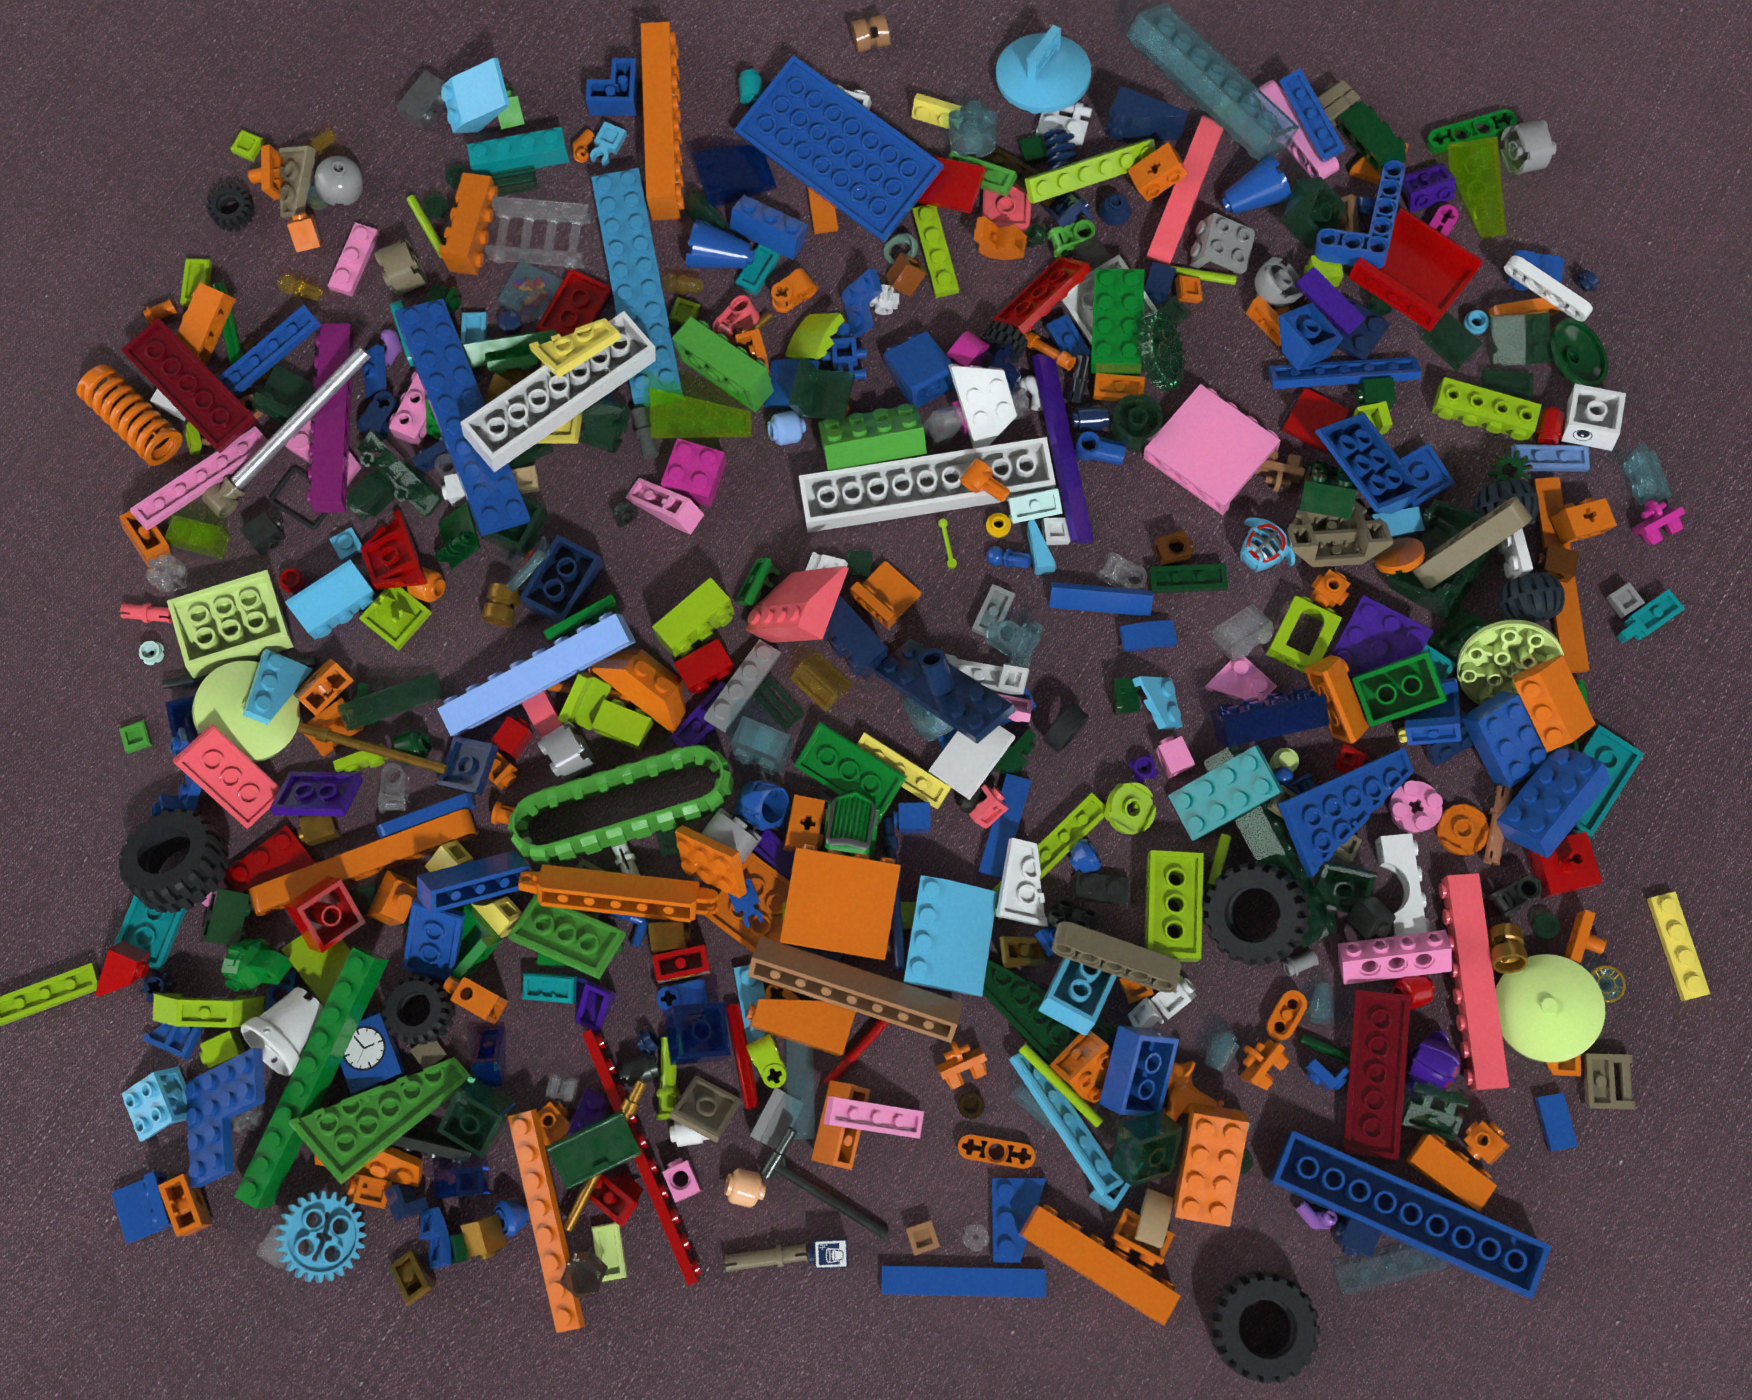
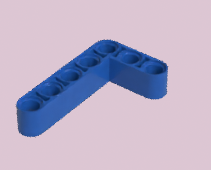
M1391 160L1383 166L1369 234L1331 228L1322 229L1318 232L1316 239L1315 256L1317 259L1324 262L1354 266L1361 257L1378 269L1385 265L1405 174V166L1402 162Z

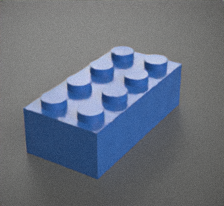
M1567 746L1554 749L1497 819L1504 838L1549 858L1611 781L1604 762Z

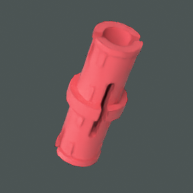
M125 602L120 608V612H126V614H120L123 619H138L144 623L152 621L173 623L169 607L154 606L152 603L139 605Z

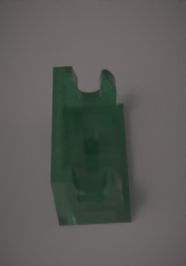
M1447 311L1431 332L1427 330L1421 338L1424 343L1456 371L1474 356V353L1483 345L1479 339Z

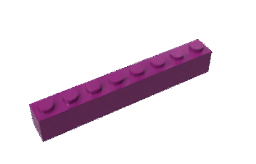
M321 324L320 333H316V347L319 348V354L314 357L315 369L318 370L317 377L313 378L315 392L354 352V333L350 324ZM352 377L315 414V421H311L310 428L311 435L314 436V442L309 445L310 458H313L312 466H308V478L311 481V488L307 489V502L312 505L315 513L346 512Z

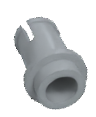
M1312 949L1293 958L1286 957V961L1282 962L1283 968L1289 977L1292 975L1297 977L1299 972L1319 964L1317 955Z

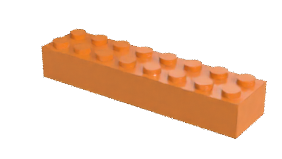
M670 22L641 23L646 198L652 220L681 219L680 210L685 209L684 195H682V188H684L683 173H681L683 155L680 149L682 132L679 125L681 123V109L679 108L681 96L680 87H678L680 72L679 65H677L679 49L676 42V32L671 31Z

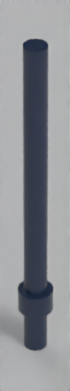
M885 818L883 820L885 837L882 839L883 850L886 851V858L896 859L895 864H897L896 850H898L899 846L898 837L895 836L894 819ZM898 879L891 922L895 968L904 969L906 968Z

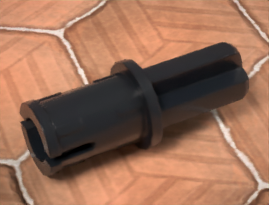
M1079 354L1077 356L1073 377L1070 376L1071 386L1066 402L1082 405L1086 383H1089L1087 376L1091 357L1088 355Z

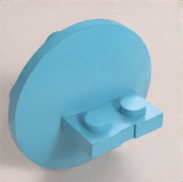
M1052 25L1047 33L1027 35L1012 42L1003 50L996 65V82L1001 94L1009 103L1032 114L1056 112L1073 106L1085 94L1091 80V64L1086 52L1071 39L1061 36V28Z

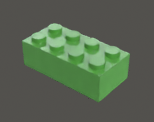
M690 317L672 337L681 362L756 413L774 392L771 383L772 379L769 376L766 364L759 359L755 361L750 358L747 351L742 347H734L730 344L727 337L721 333L716 334L711 331L709 325L704 321L699 320L698 322Z
M902 404L891 409L880 408L869 413H853L847 417H831L818 422L828 471L927 454L924 427L916 404Z

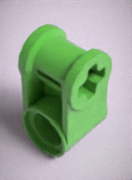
M1084 219L1066 225L1064 228L1058 226L1051 229L1047 233L1048 240L1052 241L1055 249L1053 252L1055 258L1059 256L1067 257L1073 253L1091 248L1095 238L1094 224ZM1087 233L1089 236L1081 237L1079 234Z

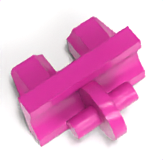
M1654 500L1647 501L1644 505L1645 511L1641 513V517L1645 521L1632 527L1634 535L1641 534L1647 545H1654L1664 539L1659 530L1660 527L1664 526L1667 534H1673L1684 529L1680 516L1685 514L1683 507H1678L1677 509L1668 507L1665 509L1667 506L1663 501L1659 504Z

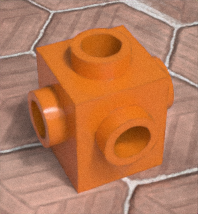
M1329 569L1325 576L1319 574L1311 586L1315 589L1309 598L1322 608L1332 609L1335 604L1341 606L1349 595L1346 589L1350 583L1346 581L1347 579L1343 574Z
M1476 1121L1465 1131L1468 1135L1464 1139L1468 1144L1466 1150L1477 1160L1482 1157L1490 1165L1511 1146L1502 1138L1505 1133L1494 1122L1488 1124L1482 1121L1479 1124ZM1487 1136L1489 1141L1488 1144L1484 1146L1482 1144L1483 1137Z

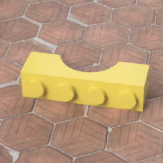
M457 840L441 845L425 867L429 872L472 862L473 857ZM508 896L502 899L488 898L471 903L501 938L508 936L522 914Z

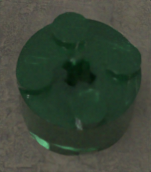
M1131 394L1123 397L1117 403L1111 420L1110 432L1114 440L1126 444V449L1137 453L1144 450L1161 430L1163 415L1160 404L1153 397L1146 394Z
M601 398L591 405V409H585L582 422L586 424L580 436V443L616 453L623 442V439L619 438L623 431L626 432L630 416L628 406Z

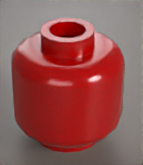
M1426 975L1396 979L1392 992L1393 994L1410 995V1010L1428 1005L1432 1001L1435 987L1433 981Z

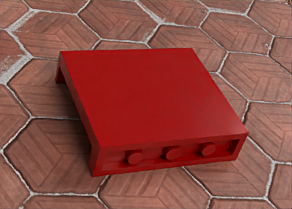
M1400 208L1395 217L1385 265L1378 269L1360 257L1348 278L1431 332L1475 276L1483 260L1427 225L1413 214Z

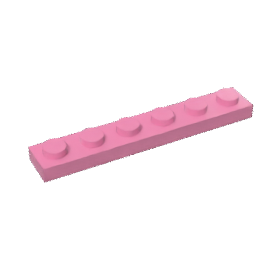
M256 426L239 436L221 453L215 452L131 507V513L147 531L204 494L209 487L222 482L226 476H231L240 470L268 440Z

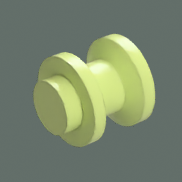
M1281 748L1272 756L1269 766L1274 770L1285 766L1294 772L1298 767L1299 758L1294 750Z

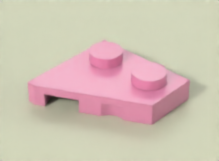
M1238 652L1205 686V689L1211 692L1214 690L1227 694V697L1236 700L1243 699L1246 703L1259 706L1277 686L1243 654Z

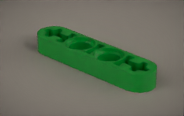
M1505 109L1434 129L1426 139V148L1431 153L1439 154L1502 136L1505 128L1517 124V116L1513 111ZM1476 125H1486L1489 132H1479ZM1454 131H1463L1466 134V138H1456ZM1434 138H1436L1438 141L1443 140L1440 145L1437 141L1433 142Z

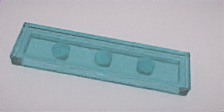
M787 1040L788 1127H792L797 1131L793 1140L815 1139L813 1048Z
M1410 1247L1334 1267L1333 1270L1340 1294L1343 1296L1447 1268L1446 1262Z

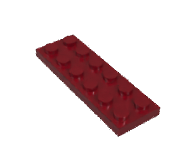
M159 318L154 320L121 349L129 360L219 453L224 451L258 421Z
M1355 990L1343 1153L1399 1159L1410 995Z

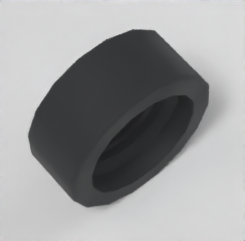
M1072 703L1052 724L1045 734L1043 741L1057 753L1061 752L1081 730L1089 715Z

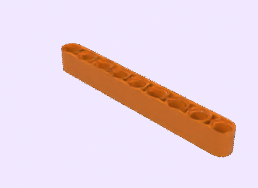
M462 809L291 872L248 890L256 916H263L284 909L285 904L327 876L341 879L345 886L434 853L441 845L454 840L460 843L471 839L477 835V831L470 810Z

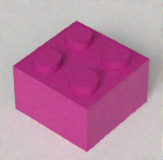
M677 438L661 481L662 487L690 498L692 502L711 507L727 464L725 452Z

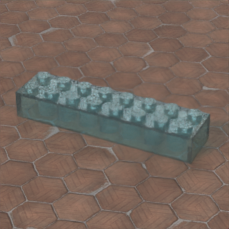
M1165 3L1138 13L1126 37L1133 42L1136 48L1147 55L1153 64L1165 72V75L1173 80L1186 95L1190 96L1200 109L1206 111L1215 120L1217 125L1223 127L1234 141L1240 143L1251 157L1260 161L1271 154L1273 155L1286 149L1299 126L1174 9Z

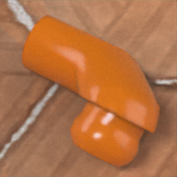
M586 129L572 143L573 157L580 163L587 161L589 157L587 145L595 138L589 129Z

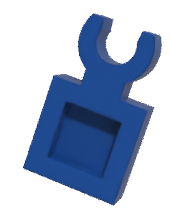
M748 878L745 880L747 893L744 896L737 898L729 893L728 895L736 914L744 911L743 923L747 928H750L751 926L748 922L750 916L756 915L760 923L763 922V916L759 910L754 908L755 905L760 904V900L751 879Z

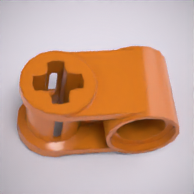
M798 268L772 286V306L777 312L786 313L801 302L810 299L816 293L818 287L803 268Z

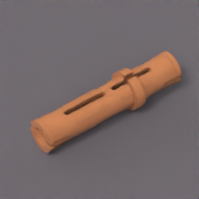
M1497 786L1494 808L1490 809L1492 818L1483 862L1491 865L1494 863L1493 865H1500L1504 835L1497 823V819L1511 803L1512 793L1514 792L1513 788L1505 787L1503 789V786Z

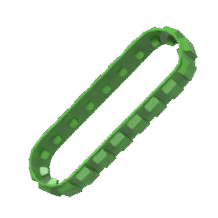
M705 745L679 747L658 756H649L635 763H626L616 766L612 770H603L593 773L589 777L582 779L580 777L567 781L566 784L554 785L541 789V791L531 795L529 794L517 803L518 805L514 813L510 814L508 829L513 835L511 841L525 859L531 857L535 864L551 865L560 861L563 863L576 859L577 856L583 854H593L602 851V848L619 846L635 838L637 840L651 836L652 833L661 830L662 832L677 828L678 825L684 823L691 824L703 820L702 818L711 814L714 815L720 807H725L727 797L732 796L734 781L728 762L719 751L713 752ZM693 766H709L713 773L720 772L721 774L720 778L715 779V788L710 793L691 801L546 845H533V841L529 836L524 838L529 823L535 816L545 811Z

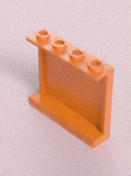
M802 844V848H796L780 943L885 960L901 865L895 864L896 859L880 857V861L869 860L870 855L854 853V857L844 856L843 851L828 849V853L817 851L818 846Z

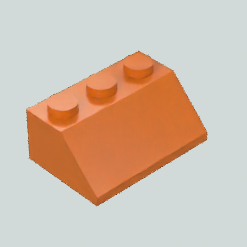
M1563 654L1513 675L1514 685L1547 752L1575 741L1596 725Z
M1330 655L1305 667L1304 670L1332 738L1352 744L1369 728L1366 721L1367 717L1357 699L1358 693L1353 682H1350L1348 677L1349 668L1347 663L1341 657Z

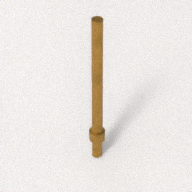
M300 722L297 727V732L313 736L316 740L328 743V741L441 774H445L448 768L447 764L333 732L331 728L322 725L316 727Z
M639 1079L629 1097H625L620 1107L627 1123L631 1115H635L640 1105L638 1102L647 1086L646 1082ZM601 1174L585 1181L563 1224L564 1229L568 1231L573 1230Z

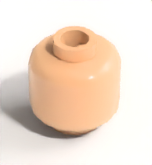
M738 1168L733 1174H728L724 1195L728 1196V1200L732 1204L753 1207L758 1199L763 1200L766 1184L762 1183L761 1175L758 1172Z

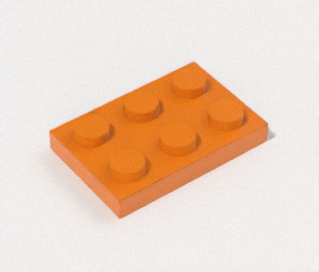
M683 825L675 830L683 872L737 898H741L747 893L739 851Z

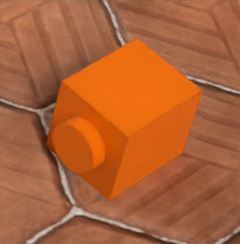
M306 212L292 215V219L288 221L287 226L296 252L321 247L322 239L314 215H306Z

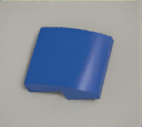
M805 359L772 360L769 376L772 379L771 383L774 392L765 401L764 408L789 411V407L813 410L820 361Z

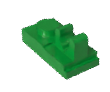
M768 557L757 558L734 602L742 607L752 606L760 599L762 594L760 590L763 586L765 588H772L774 586L768 580L767 575L779 576L780 571L773 567L771 559Z

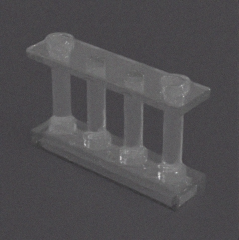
M493 196L492 207L496 216L500 217L496 246L485 245V251L489 260L496 263H505L507 261L564 266L567 269L585 268L583 255L578 253L577 250L581 225L591 224L592 213L589 204ZM512 218L524 219L520 248L506 246L509 220ZM535 220L548 221L543 250L530 249L533 221ZM559 222L571 223L567 252L553 250L557 223Z

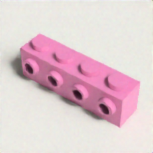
M417 371L412 375L408 391L404 392L401 396L400 407L390 418L389 429L394 437L422 447L427 437V396Z

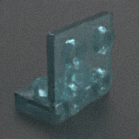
M1646 443L1639 444L1624 460L1623 466L1625 474L1631 480L1634 498L1638 499L1640 506H1644L1649 500L1659 502L1669 499L1672 494L1656 451L1649 452Z

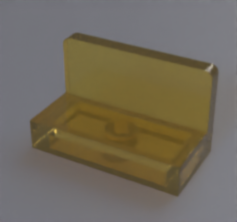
M817 652L801 661L790 677L826 713L834 707L841 695L853 687L850 681Z

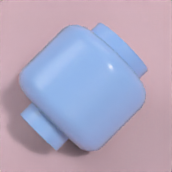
M794 411L774 414L771 417V421L767 424L768 435L771 441H775L780 446L798 443L802 438V433L806 431L805 421L803 418H799L798 414Z

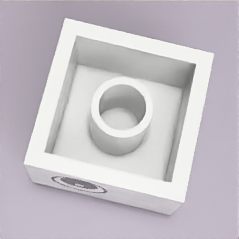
M1575 384L1567 402L1561 441L1612 451L1620 435L1626 393Z

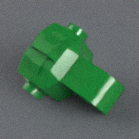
M262 938L257 940L245 939L228 948V954L224 958L221 972L227 979L225 981L226 986L231 990L239 991L243 989L252 991L263 986V984H279L292 967V964L284 955L269 950L271 945Z

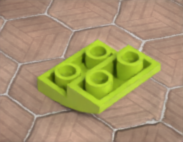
M841 313L809 314L798 326L790 340L786 351L787 359L814 358L817 360L827 354V350L834 344L830 336L838 331V327L845 321Z

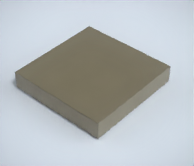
M694 1075L669 1118L717 1143L740 1106L742 1099Z

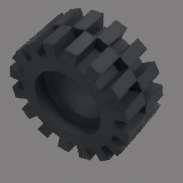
M225 184V189L220 185L218 186L220 191L216 192L213 190L211 192L213 197L208 196L207 198L209 202L206 203L208 214L222 230L226 228L228 232H232V228H234L237 232L240 231L239 226L241 225L245 229L247 227L245 222L251 223L253 221L251 216H255L253 201L247 192L236 184L233 185V188L230 184ZM234 201L239 203V207L235 212L231 214H224L222 212L226 204Z
M997 320L995 322L991 321L981 337L982 340L990 345L987 352H992L991 355L994 357L995 355L998 356L1000 360L1005 359L1008 363L1010 361L1012 363L1018 362L1028 345V340L1025 339L1024 334H1020L1021 331L1018 329L1014 330L1012 325L1007 326L1005 322L1000 323Z

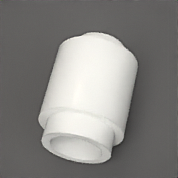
M674 1121V1126L669 1127L671 1142H676L677 1147L701 1144L704 1142L703 1140H709Z

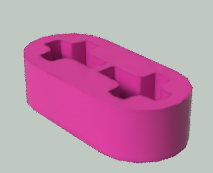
M1451 205L1441 206L1429 226L1439 230L1441 234L1448 237L1459 217L1457 209ZM1448 214L1450 216L1445 224L1442 223L1444 215Z

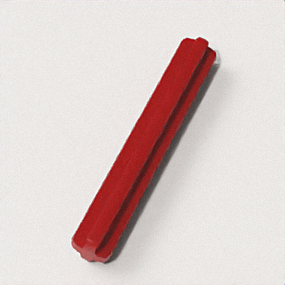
M731 1004L726 1007L744 1105L747 1110L759 1107V1100L751 1058L746 1048L747 1039L741 1007L739 1004Z

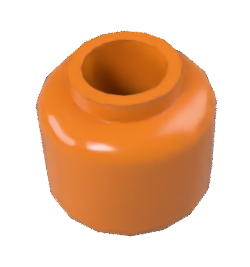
M422 567L428 583L425 585L408 586L407 591L412 597L431 603L443 595L445 582L441 573Z

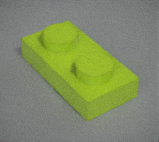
M359 751L333 761L337 772H361L360 769L368 766L371 768L381 766L389 758Z

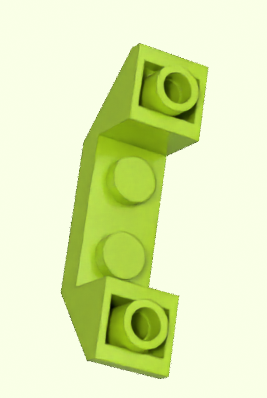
M154 993L153 1021L183 1027H240L249 1019L262 1015L265 1004V996L237 995L235 999L182 998L183 994Z

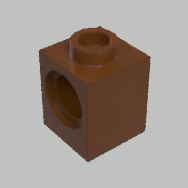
M1185 530L1157 537L1153 544L1159 566H1172L1190 560L1192 552H1194L1193 541L1191 537L1187 538ZM1177 545L1181 552L1174 553L1169 549V546Z
M1548 545L1541 553H1538L1535 567L1538 568V573H1550L1560 582L1568 583L1576 574L1579 552Z

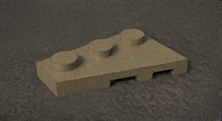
M310 146L279 148V156L283 157V166L279 168V176L283 177L284 184L280 189V217L290 220L292 215L306 211L307 194L311 185L310 178L315 164V148Z

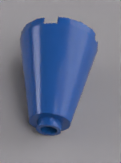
M1272 154L1265 157L1223 192L1224 198L1221 199V203L1226 212L1231 211L1234 215L1291 199L1292 193L1284 172L1281 173L1278 168H1275L1279 166V163Z
M696 219L689 238L688 245L690 246L689 252L691 254H686V267L746 269L748 264H753L755 250H751V244L703 220Z

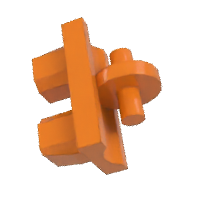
M1270 1039L1264 1045L1258 1042L1254 1048L1246 1045L1243 1051L1248 1056L1243 1061V1064L1247 1067L1239 1077L1247 1083L1268 1090L1274 1080L1267 1073L1270 1067L1273 1066L1281 1071L1290 1062L1283 1052L1285 1047Z
M952 1041L950 1043L952 1050L943 1054L946 1062L936 1066L943 1080H946L951 1089L958 1088L964 1084L960 1074L962 1071L970 1069L974 1079L987 1074L985 1065L987 1058L984 1052H982L980 1047L970 1050L968 1043L958 1047L956 1042Z

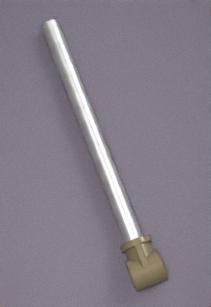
M359 346L233 477L226 476L222 484H215L204 492L202 501L219 519L225 518L234 512L238 506L236 499L246 493L244 487L371 358V355L364 348Z

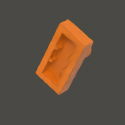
M270 144L261 146V167L249 170L248 178L252 184L261 183V190L272 199L278 200L280 199V189L283 187V177L279 176V168L283 166L279 152Z
M1259 295L1252 301L1246 315L1278 347L1281 346L1278 318L1280 315L1289 312L1290 308L1287 306L1273 309Z
M1588 910L1577 913L1564 954L1565 958L1579 964L1582 961L1585 949L1598 954L1603 953L1607 940L1590 934L1596 913Z

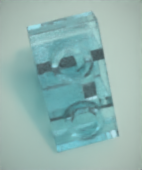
M1009 620L992 622L985 629V639L989 645L1012 658L1011 663H1005V665L1027 668L1031 663L1032 652L1041 640V632L1044 626L1038 622L1023 623L1022 627ZM1001 629L1003 630L1004 634L1003 638H1001L1000 636Z

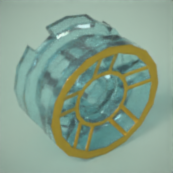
M1599 966L1588 971L1594 977L1599 987L1601 981L1608 984L1605 989L1600 987L1605 1004L1615 1002L1624 995L1626 982L1618 969L1612 966Z

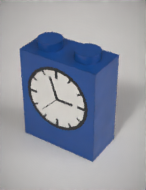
M377 1011L362 1016V1021L359 1022L340 1063L350 1093L353 1095L384 1085L408 1074L396 1040L389 1033L391 1029L386 1028L383 1023L387 1019L382 1017L381 1013L377 1014Z

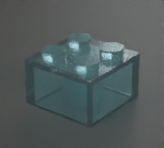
M742 716L730 743L734 755L737 756V761L746 765H750L751 762L760 766V770L774 775L775 772L782 774L793 749L791 735Z

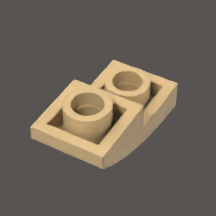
M1151 1189L1146 1190L1140 1211L1141 1217L1134 1239L1157 1248L1163 1247L1172 1211L1173 1197Z

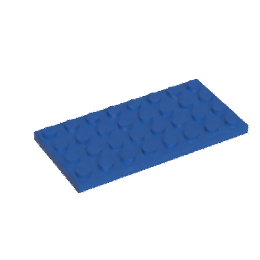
M792 55L734 129L738 136L883 243L887 241L944 168L941 162L794 55Z

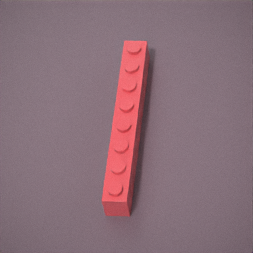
M1479 873L1447 875L1441 879L1438 891L1440 898L1444 900L1445 909L1442 910V920L1444 925H1447V936L1452 949V971H1450V975L1455 980L1453 1000L1455 1004H1458L1459 1010L1456 1023L1458 1030L1462 1032L1463 1042L1460 1043V1052L1462 1058H1465L1467 1068L1464 1069V1081L1466 1085H1469L1470 1091L1508 1088L1509 1082Z

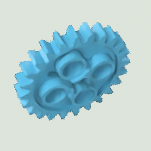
M319 1191L317 1198L314 1193H308V1201L303 1197L297 1198L298 1207L293 1204L288 1205L291 1211L290 1215L281 1214V1217L286 1222L285 1225H276V1228L282 1231V1235L275 1236L274 1239L282 1241V1245L278 1246L275 1251H284V1255L279 1261H289L285 1269L286 1271H292L296 1268L294 1277L300 1278L305 1273V1281L311 1282L315 1275L316 1282L322 1283L325 1275L328 1281H333L334 1272L338 1276L344 1275L343 1266L350 1269L353 1268L350 1261L351 1258L360 1259V1256L355 1251L356 1248L365 1247V1245L358 1242L359 1238L366 1237L365 1233L359 1232V1228L363 1227L365 1222H357L356 1219L362 1213H352L355 1203L345 1205L346 1196H341L336 1201V1192H331L328 1198L325 1191ZM310 1212H314L317 1216V1222L313 1227H309L306 1223V1217ZM328 1212L329 1217L325 1221V1213ZM339 1218L343 1223V1228L336 1234L332 1226L334 1221ZM321 1233L325 1235V1239L320 1241V1239L316 1238V1234ZM305 1239L309 1244V1249L304 1255H301L298 1251V1245ZM329 1246H332L335 1250V1256L331 1261H327L324 1256L325 1250ZM315 1252H316V1257H317V1258H316L315 1261H313V1260H312V1257H313V1255H314Z

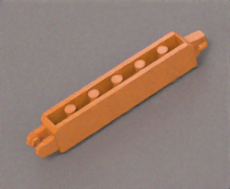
M542 864L540 871H521L518 882L519 890L537 894V902L541 906L681 922L695 920L696 914L713 915L718 911L716 901L719 899L717 891L715 889L699 887L700 882Z

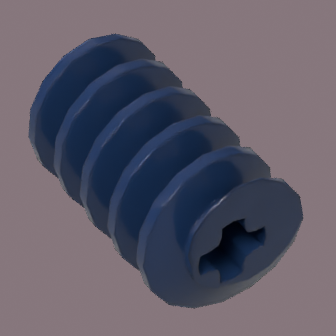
M1053 129L1044 134V139L1046 140L1045 148L1048 150L1046 157L1049 159L1047 164L1051 168L1050 170L1077 162L1071 161V159L1077 157V153L1070 152V150L1076 147V144L1068 142L1074 139L1073 133H1067L1064 129Z

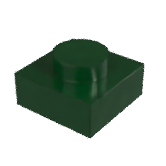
M463 1233L449 1236L451 1265L467 1261L468 1252Z

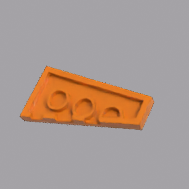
M390 1146L356 1172V1174L419 1187L422 1181L423 1160ZM315 1155V1164L325 1166Z

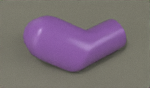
M1306 1201L1302 1202L1295 1209L1312 1229H1330L1338 1221L1335 1212L1331 1210L1315 1212Z

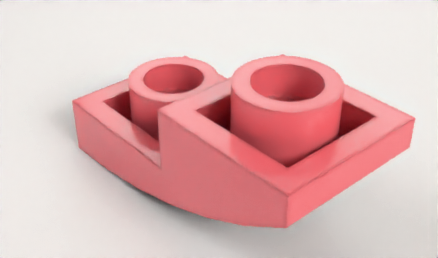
M546 690L522 702L526 713L541 738L564 724L557 720L559 714L554 708V702Z

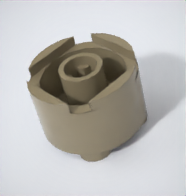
M407 238L374 253L378 264L383 266L385 270L382 276L386 285L392 287L396 296H401L426 285V281H428L419 257L416 258L412 252L414 248Z

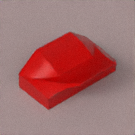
M626 1173L611 1176L601 1174L589 1200L614 1222L623 1227L637 1207L638 1199L644 1188Z

